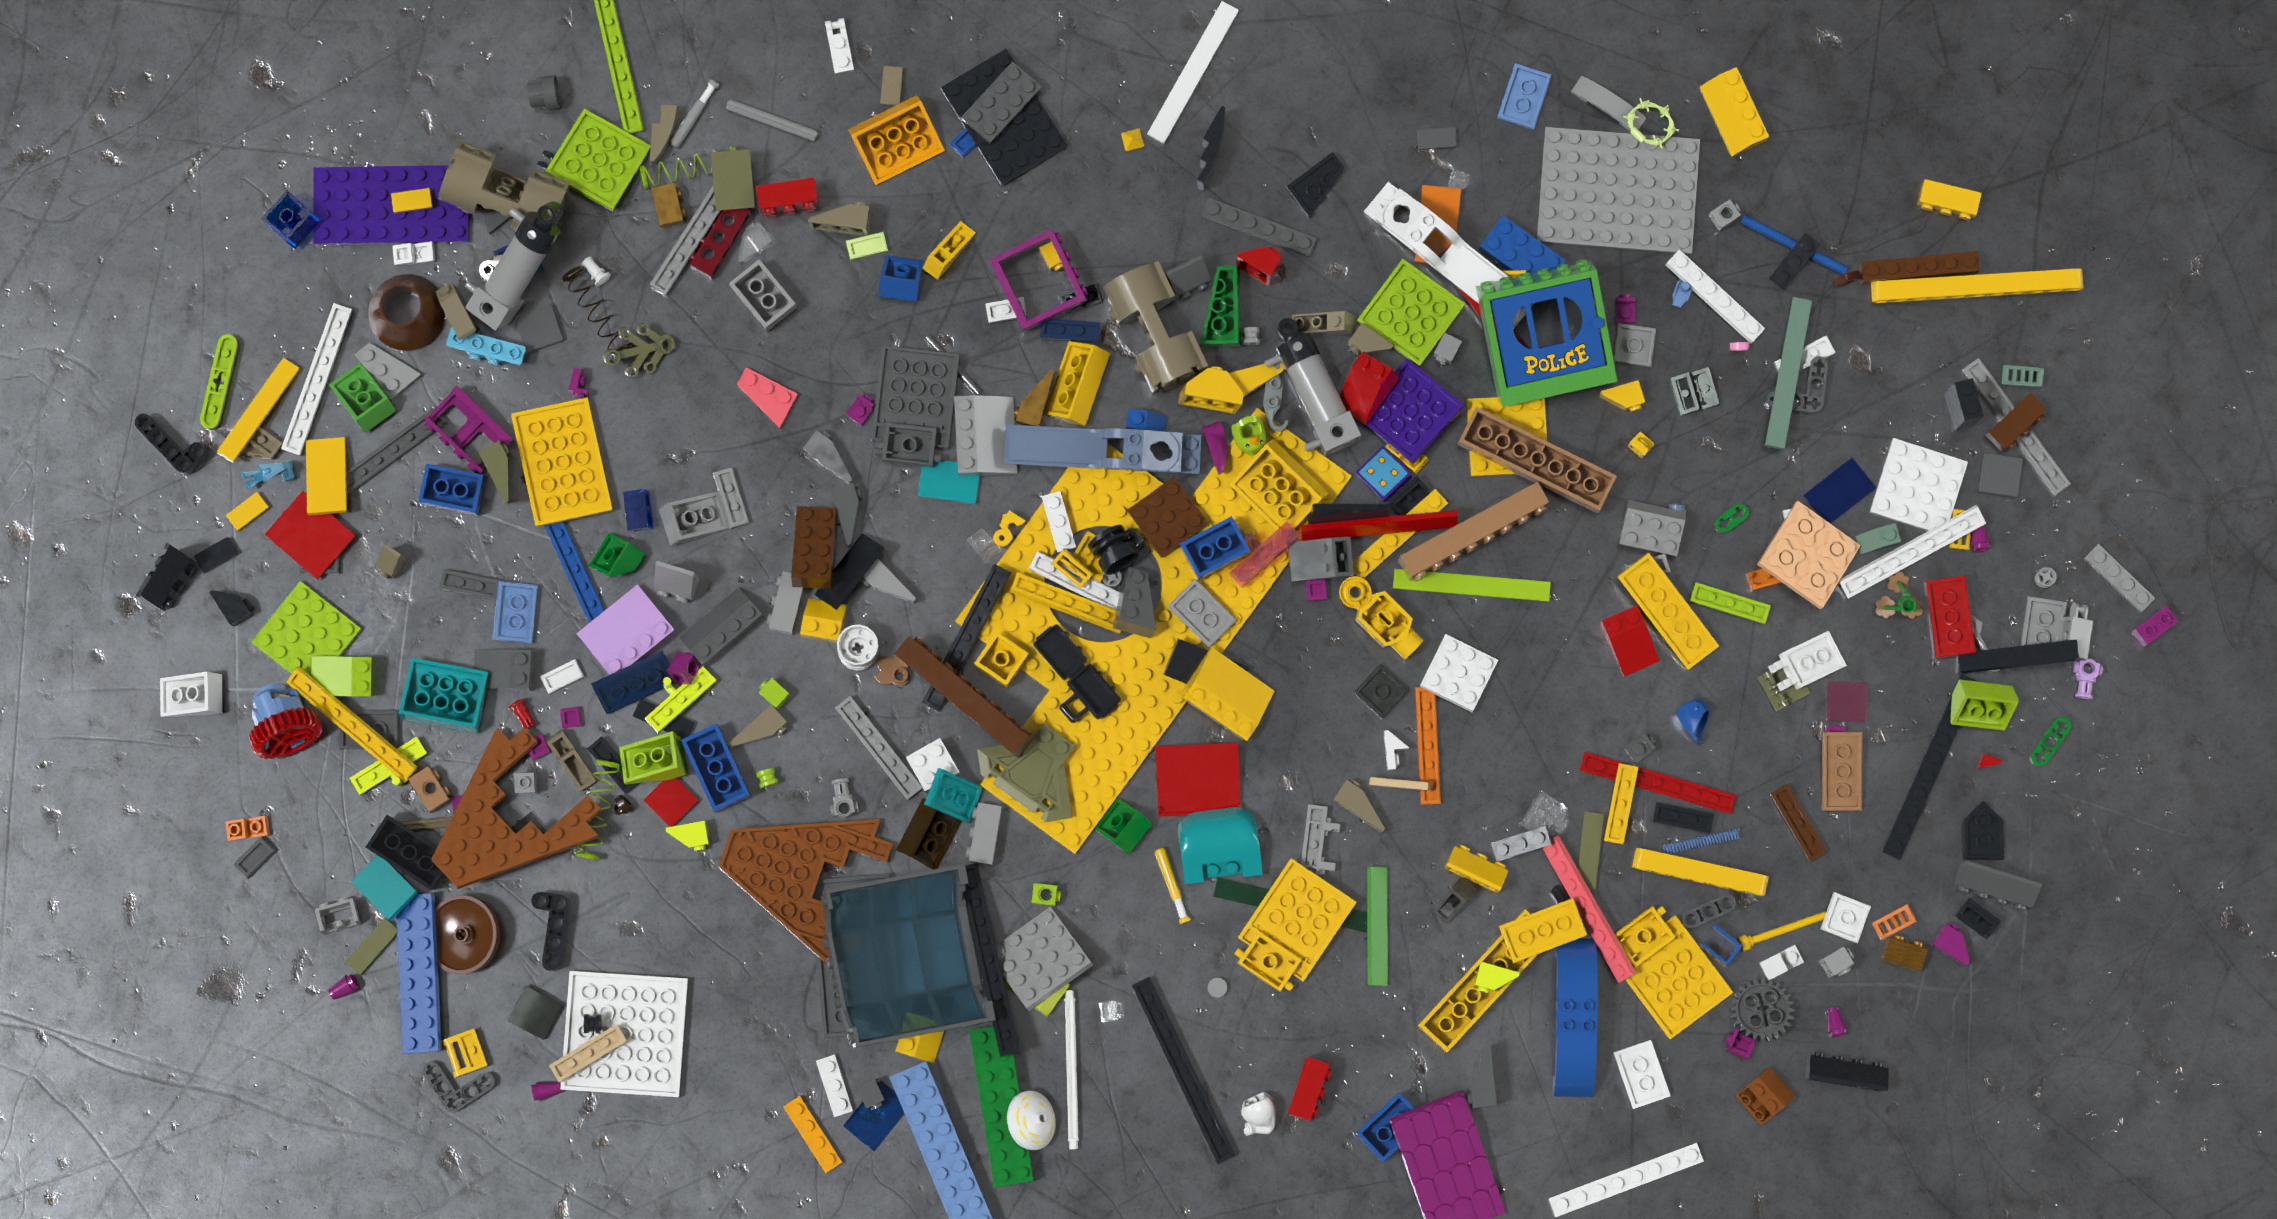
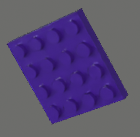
M1407 358L1395 371L1399 377L1398 381L1366 426L1409 462L1414 464L1462 412L1465 405Z

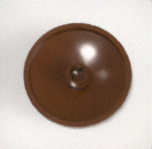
M468 895L452 896L437 905L435 912L438 966L454 974H471L484 968L494 957L500 940V927L492 908L483 900Z

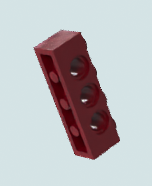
M749 209L720 210V216L718 219L715 218L709 227L711 231L708 236L704 235L700 241V249L698 252L695 251L690 258L692 269L712 280L751 215ZM726 218H733L734 223L731 226L724 224ZM717 234L724 235L722 242H715L714 237ZM706 251H713L714 256L711 259L704 257Z

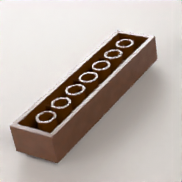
M909 636L894 654L1014 756L1019 758L1033 741L1029 737L1031 733L1021 724L1017 727L1015 725L1017 721L1007 712L1000 713L1002 708L991 699L987 702L985 700L987 696L976 686L972 689L970 687L972 683L962 674L959 676L955 675L958 671L949 663L945 662L942 664L941 661L943 659L932 649L928 652L926 650L928 646L917 636L914 639Z

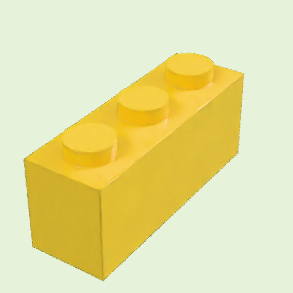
M1925 179L1922 182L1917 205L1926 211H1933L1935 209L1939 210L1943 215L1951 216L1955 214L1959 215V218L1963 220H1971V218L1974 219L1977 215L1982 193Z

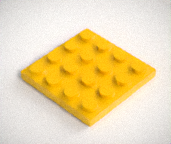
M1498 397L1466 399L1467 423L1475 407H1478L1547 441L1545 398L1506 407L1501 405ZM1469 451L1471 477L1518 475Z

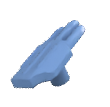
M1681 279L1677 282L1672 294L1673 306L1681 308L1688 301L1692 292L1688 282H1682Z

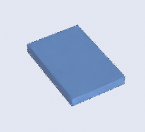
M1515 63L1497 119L1534 130L1552 75Z
M498 581L493 640L532 644L538 585Z

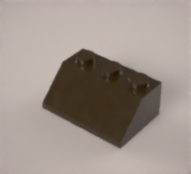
M922 798L896 851L934 870L938 868L961 821L924 805L926 799Z

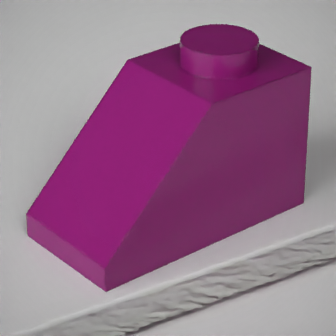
M1951 923L1949 925L1944 924L1931 945L1964 966L1968 965L1970 960L1964 936L1959 932L1960 928Z

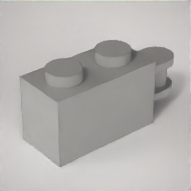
M2074 602L2071 605L2069 617H2063L2059 641L2077 639L2079 660L2088 659L2090 653L2089 645L2093 634V621L2087 620L2088 606L2084 604L2080 606Z

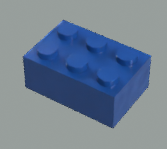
M426 464L418 502L425 506L478 516L486 477L482 474Z
M1232 516L1180 543V548L1198 581L1250 554V549Z
M1399 1092L1355 1134L1383 1163L1399 1148L1389 1118L1412 1110L1414 1107Z

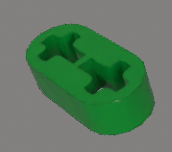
M1743 504L1733 506L1716 519L1715 529L1721 534L1728 533L1748 517V508ZM1735 509L1744 510L1743 518L1738 516L1734 519L1732 517L1736 513ZM1728 519L1731 520V522L1727 524L1728 529H1725L1724 527H1719V525L1721 524L1720 520H1722L1723 522Z

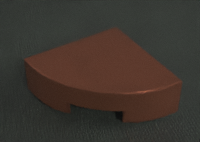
M1857 270L1833 280L1835 287H1840L1861 276Z

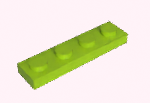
M1695 582L1689 601L1763 625L1766 623L1771 605Z

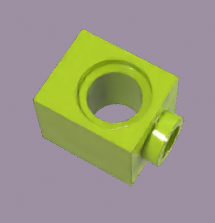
M773 678L770 680L766 679L759 687L761 689L759 691L760 695L777 710L791 696Z
M1034 883L1032 904L1056 907V902H1060L1061 891L1057 890L1058 887L1055 885ZM1044 890L1052 892L1050 900L1046 901L1041 898V893Z

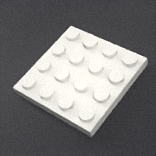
M1893 438L1869 513L1925 531L1937 527L1951 518L1968 462Z

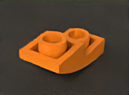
M268 816L225 822L228 841L270 836Z

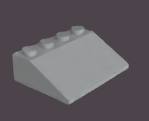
M954 396L958 475L990 476L1017 474L1016 464H1004L1006 424L1015 425L1013 397Z

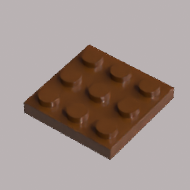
M1175 476L1127 509L1129 515L1160 558L1209 525Z

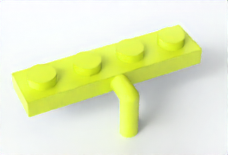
M704 667L699 669L691 685L682 684L677 690L672 686L669 677L664 678L663 686L670 696L646 716L645 720L659 734L716 683V679Z
M418 737L397 748L413 763L428 754ZM376 761L350 777L359 795L364 794L390 777L394 785L401 786L403 784V781L380 761Z

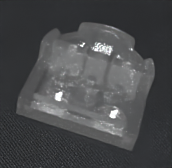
M1539 790L1520 825L1529 831L1548 826L1551 838L1560 836L1566 830L1569 823L1566 812L1567 808L1563 803Z

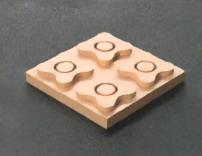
M1796 501L1757 565L1817 608L1822 609L1861 545L1801 502Z

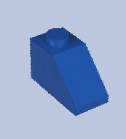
M1128 408L1126 429L1165 432L1167 417L1150 411Z

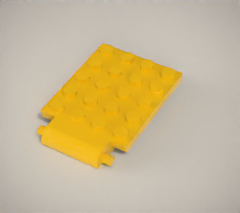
M1290 858L1238 936V939L1249 946L1245 952L1240 948L1236 950L1234 955L1240 958L1237 964L1277 991L1281 992L1283 987L1291 991L1294 986L1288 981L1291 975L1304 982L1357 901Z
M1651 906L1614 934L1636 971V974L1625 981L1670 1040L1731 995L1733 991L1677 916L1674 915L1664 922L1661 916L1666 913L1665 909L1661 906L1655 910Z

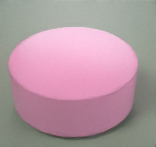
M1749 342L1730 343L1731 351H1746L1749 349Z

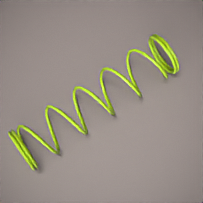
M731 146L730 150H736L735 146ZM695 154V156H694V174H693V178H691V176H690L689 173L687 172V170H686V168H685V166H684L682 160H681L679 157L677 158V161H676V179H675V182L671 179V177H670V175H669V173H668V171H667L665 165H664L663 162H661V161L659 162V168H658V184H657V186H656V185L654 184V182L652 181V179H651V177H650V175H649V173H648V171H647V169H646V167H645L644 165H642V166L640 165V172H641V177H642L643 185H644V188H645V190H646V189H649L648 180H647V175H648V177H649L651 183H652L655 187H658V186H659V183H660V165H661V164H662V166H663V168H664L666 174L668 175L669 179H670L671 182L674 183V184L677 182V178H678V160H680V162H681V164H682V166H683V168H684L686 174H687L688 177H689L690 179H692V180L695 178V172H696V155H697V157L699 158V160H700V162H701V164H702V166H703L705 172H706L709 176L712 175V168H711V174H709L708 171L706 170V168H705V166H704V164H703V162H702L700 156H699L698 154Z
M597 759V764L618 769L617 771L593 773V776L614 787L613 789L589 791V794L610 805L609 807L601 808L602 810L610 808L611 804L608 801L594 795L591 792L612 791L615 789V786L612 783L595 774L616 773L620 770L619 768L621 765L614 762ZM595 816L596 818L602 820V821L605 822L606 824H605V825H601V826H590V827H591V828L604 827V826L607 825V822H606L604 819H602V818H600V817H598V816ZM598 837V839L601 840V843L578 845L577 848L584 852L576 851L575 856L598 861L600 858L599 856H596L580 848L579 846L601 845L603 843V840Z

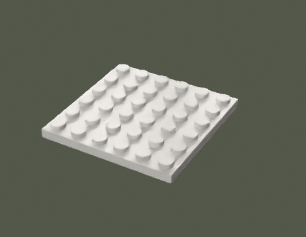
M570 971L563 1056L600 1035L592 1031L584 1033V1014H590L591 1016L601 1014V1033L618 1024L627 1042L563 1080L560 1090L680 1097L688 979Z

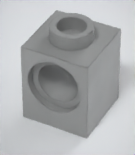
M1728 200L1711 211L1709 217L1717 229L1721 231L1740 218L1741 210L1735 202L1732 203L1731 200ZM1728 210L1731 213V218H1724L1721 212Z
M1444 333L1434 352L1435 360L1443 365L1447 363L1451 365L1462 341Z
M515 773V794H537V775L535 773Z

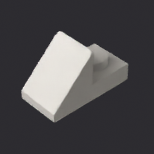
M1386 730L1384 731L1387 771H1395L1396 766H1399V756L1394 751L1409 750L1410 748L1390 731Z
M1793 945L1759 964L1769 981L1804 963L1796 946Z

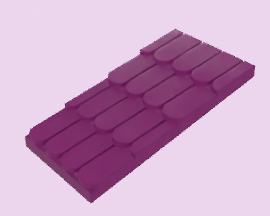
M1462 1091L1389 1118L1424 1219H1492L1506 1213L1467 1100Z

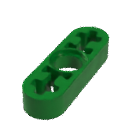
M2059 717L2051 724L2030 755V761L2034 766L2042 767L2048 763L2071 730V722L2068 718ZM2058 722H2065L2066 730L2062 729L2058 735L2051 732V730L2057 731L2059 728ZM2048 736L2055 738L2056 745L2054 747L2046 745L2045 740ZM2040 746H2042L2045 750L2050 751V754H2048V752H2045L2042 756L2044 762H2036L2037 757L2035 756V754L2039 755L2043 751V749H2041Z

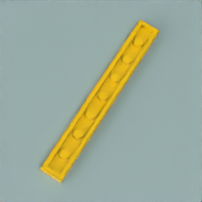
M297 667L286 682L288 685L297 690L301 696L404 783L408 781L418 766L303 669Z

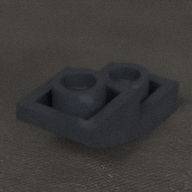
M1095 283L1086 286L1085 288L1088 292L1086 298L1088 301L1064 313L1074 312L1103 303L1104 300L1099 284ZM1074 289L1060 294L1059 298L1062 304L1078 295Z

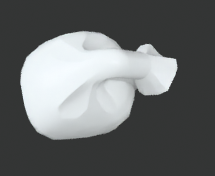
M1262 1092L1243 1102L1242 1116L1247 1121L1244 1128L1246 1136L1254 1133L1270 1134L1274 1130L1277 1107L1270 1094Z

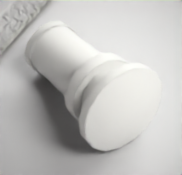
M588 257L582 262V266L591 274V279L596 281V287L602 286L611 277V274L609 272L605 273V270L600 268L592 257Z

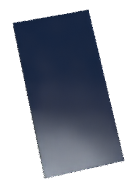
M662 650L591 683L606 714H609L663 689L664 678L669 677L671 684H674V681L667 672L670 664Z

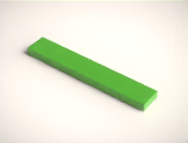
M1367 867L1368 986H1388L1387 867Z

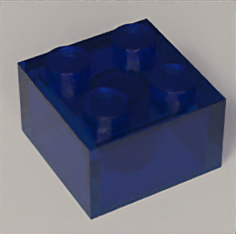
M288 190L261 218L294 249L321 222L307 206Z

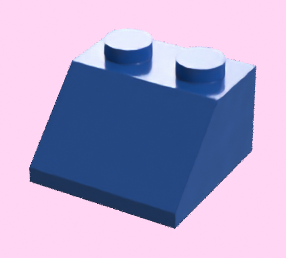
M886 255L880 275L878 296L917 302L924 261Z

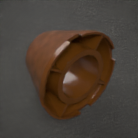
M412 274L394 276L383 282L374 292L368 308L369 323L376 337L386 346L398 351H415L426 347L439 336L446 320V314L435 292L438 288L429 280ZM404 294H412L419 297L420 310L411 322L406 324L390 322L388 310L395 298Z

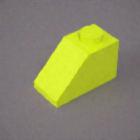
M705 821L666 828L667 833L690 849L694 848V851L706 850V846L710 845Z
M1481 962L1474 986L1478 987V991L1489 993L1490 990L1494 991L1519 977V972Z

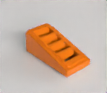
M1907 903L1872 923L1881 940L1917 922V918ZM1905 910L1908 918L1910 919L1909 921H1906L1902 914V911ZM1898 914L1903 924L1899 925L1894 915ZM1890 918L1895 926L1894 929L1891 928L1887 919ZM1881 922H1884L1889 932H1884L1882 926L1880 925Z

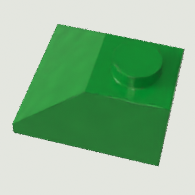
M608 533L588 566L613 578L634 571L641 563L645 553L621 538Z

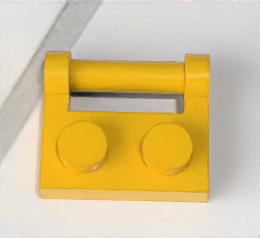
M475 1028L442 1040L443 1047H446L454 1069V1078L488 1066ZM457 1041L467 1066L465 1068H461L453 1043Z

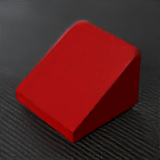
M1983 754L1980 756L1976 769L1997 766L2002 763V760Z

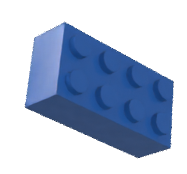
M1505 216L1500 218L1479 248L1480 252L1507 271L1526 270L1530 274H1534L1543 268H1549V270L1556 269L1558 265L1565 264L1566 262L1565 259Z
M717 723L681 740L715 813L751 797Z

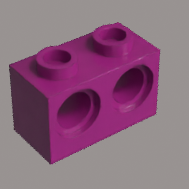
M2165 606L2134 629L2132 633L2140 644L2145 647L2176 624L2178 620L2169 608Z

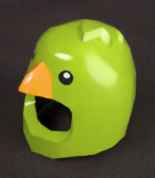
M1247 416L1231 426L1236 445L1247 455H1256L1264 447L1266 432L1261 417Z

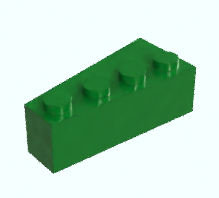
M1237 266L1217 267L1208 313L1203 327V335L1200 341L1202 348L1241 347L1240 269Z

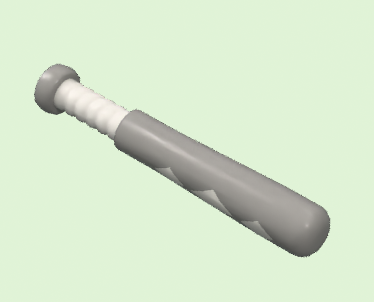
M711 79L708 81L707 89L700 99L696 101L671 137L670 145L675 148L680 147L706 106L709 97L715 89L719 88L717 82Z

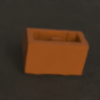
M1770 1066L1735 1095L1761 1126L1796 1097Z

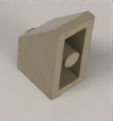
M1361 323L1348 341L1349 349L1356 355L1362 352L1367 355L1391 352L1394 346L1363 323Z
M384 544L375 567L379 569L378 574L387 579L390 576L395 579L406 558Z

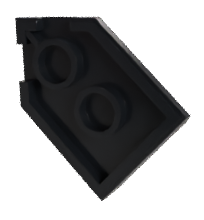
M1984 801L1964 819V860H2004L2003 819Z

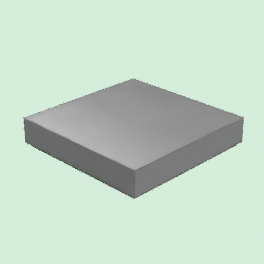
M1617 323L1613 350L1614 363L1651 368L1656 328Z

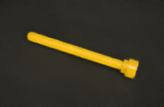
M1826 911L1752 937L1750 935L1739 936L1738 942L1742 945L1741 950L1742 952L1748 951L1756 943L1822 921Z

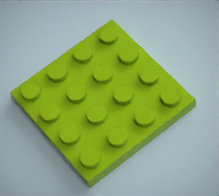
M583 109L545 173L569 182V188L613 212L639 170L640 165H642L650 152L651 145L592 112Z
M1402 259L1357 319V322L1368 326L1393 344L1395 350L1420 367L1464 308L1465 303Z
M300 581L251 643L291 674L297 667H300L311 676L312 656H341L362 629Z

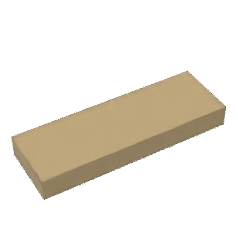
M1371 777L1369 785L1374 787L1430 792L1431 788L1428 782Z

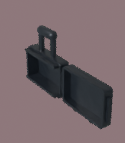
M1055 624L1047 628L1036 638V641L1033 643L1034 647L1061 679L1071 678L1067 682V686L1074 694L1059 706L1060 711L1071 723H1076L1088 711L1097 720L1102 717L1105 718L1118 707L1121 698L1115 692V686H1110L1102 677L1103 672L1097 671L1092 664L1084 665L1087 662V658L1081 652L1082 647L1076 646L1071 641L1068 631L1064 632L1059 625ZM1078 697L1085 708L1075 716L1067 706Z

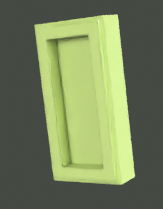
M884 232L846 241L850 260L888 252Z

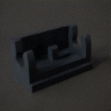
M1416 475L1387 501V504L1390 505V508L1398 516L1406 515L1428 496L1430 492L1428 487Z
M1967 898L1954 915V917L1984 939L1990 937L2001 923V920L1971 898Z

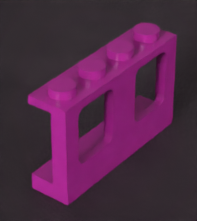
M456 385L451 390L452 392L428 417L424 418L427 422L425 426L432 433L437 431L441 435L439 439L446 446L450 444L455 449L453 453L460 460L465 458L469 462L467 466L474 473L480 472L482 474L486 470L483 461L480 464H476L463 451V448L477 433L483 432L493 443L499 441L500 444L505 443L506 447L514 440ZM450 405H455L467 417V422L452 437H448L435 425V421Z

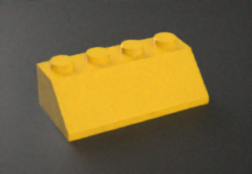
M1737 67L1716 76L1699 87L1731 157L1767 142L1769 135Z
M1069 341L1044 414L1071 424L1085 426L1110 353L1095 345Z

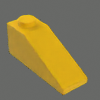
M960 221L930 253L922 269L938 280L952 265L976 232Z

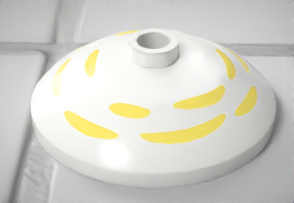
M1024 1091L1017 1094L1012 1099L1007 1112V1124L1010 1134L1022 1148L1027 1150L1042 1149L1052 1140L1056 1127L1055 1113L1048 1099L1041 1093Z

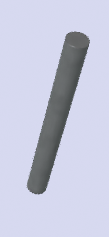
M930 334L925 337L924 340L934 351L947 353ZM958 366L957 376L975 395H979L982 390Z

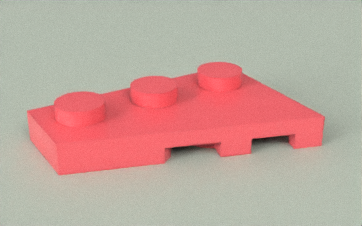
M747 367L737 383L740 389L780 429L798 394Z

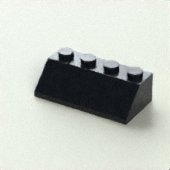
M1818 1052L1808 1055L1804 1079L1879 1092L1888 1091L1889 1068L1884 1067V1063L1872 1062V1065L1864 1064L1865 1060L1853 1058L1852 1062L1844 1061L1845 1057L1833 1055V1059L1826 1058L1824 1053Z

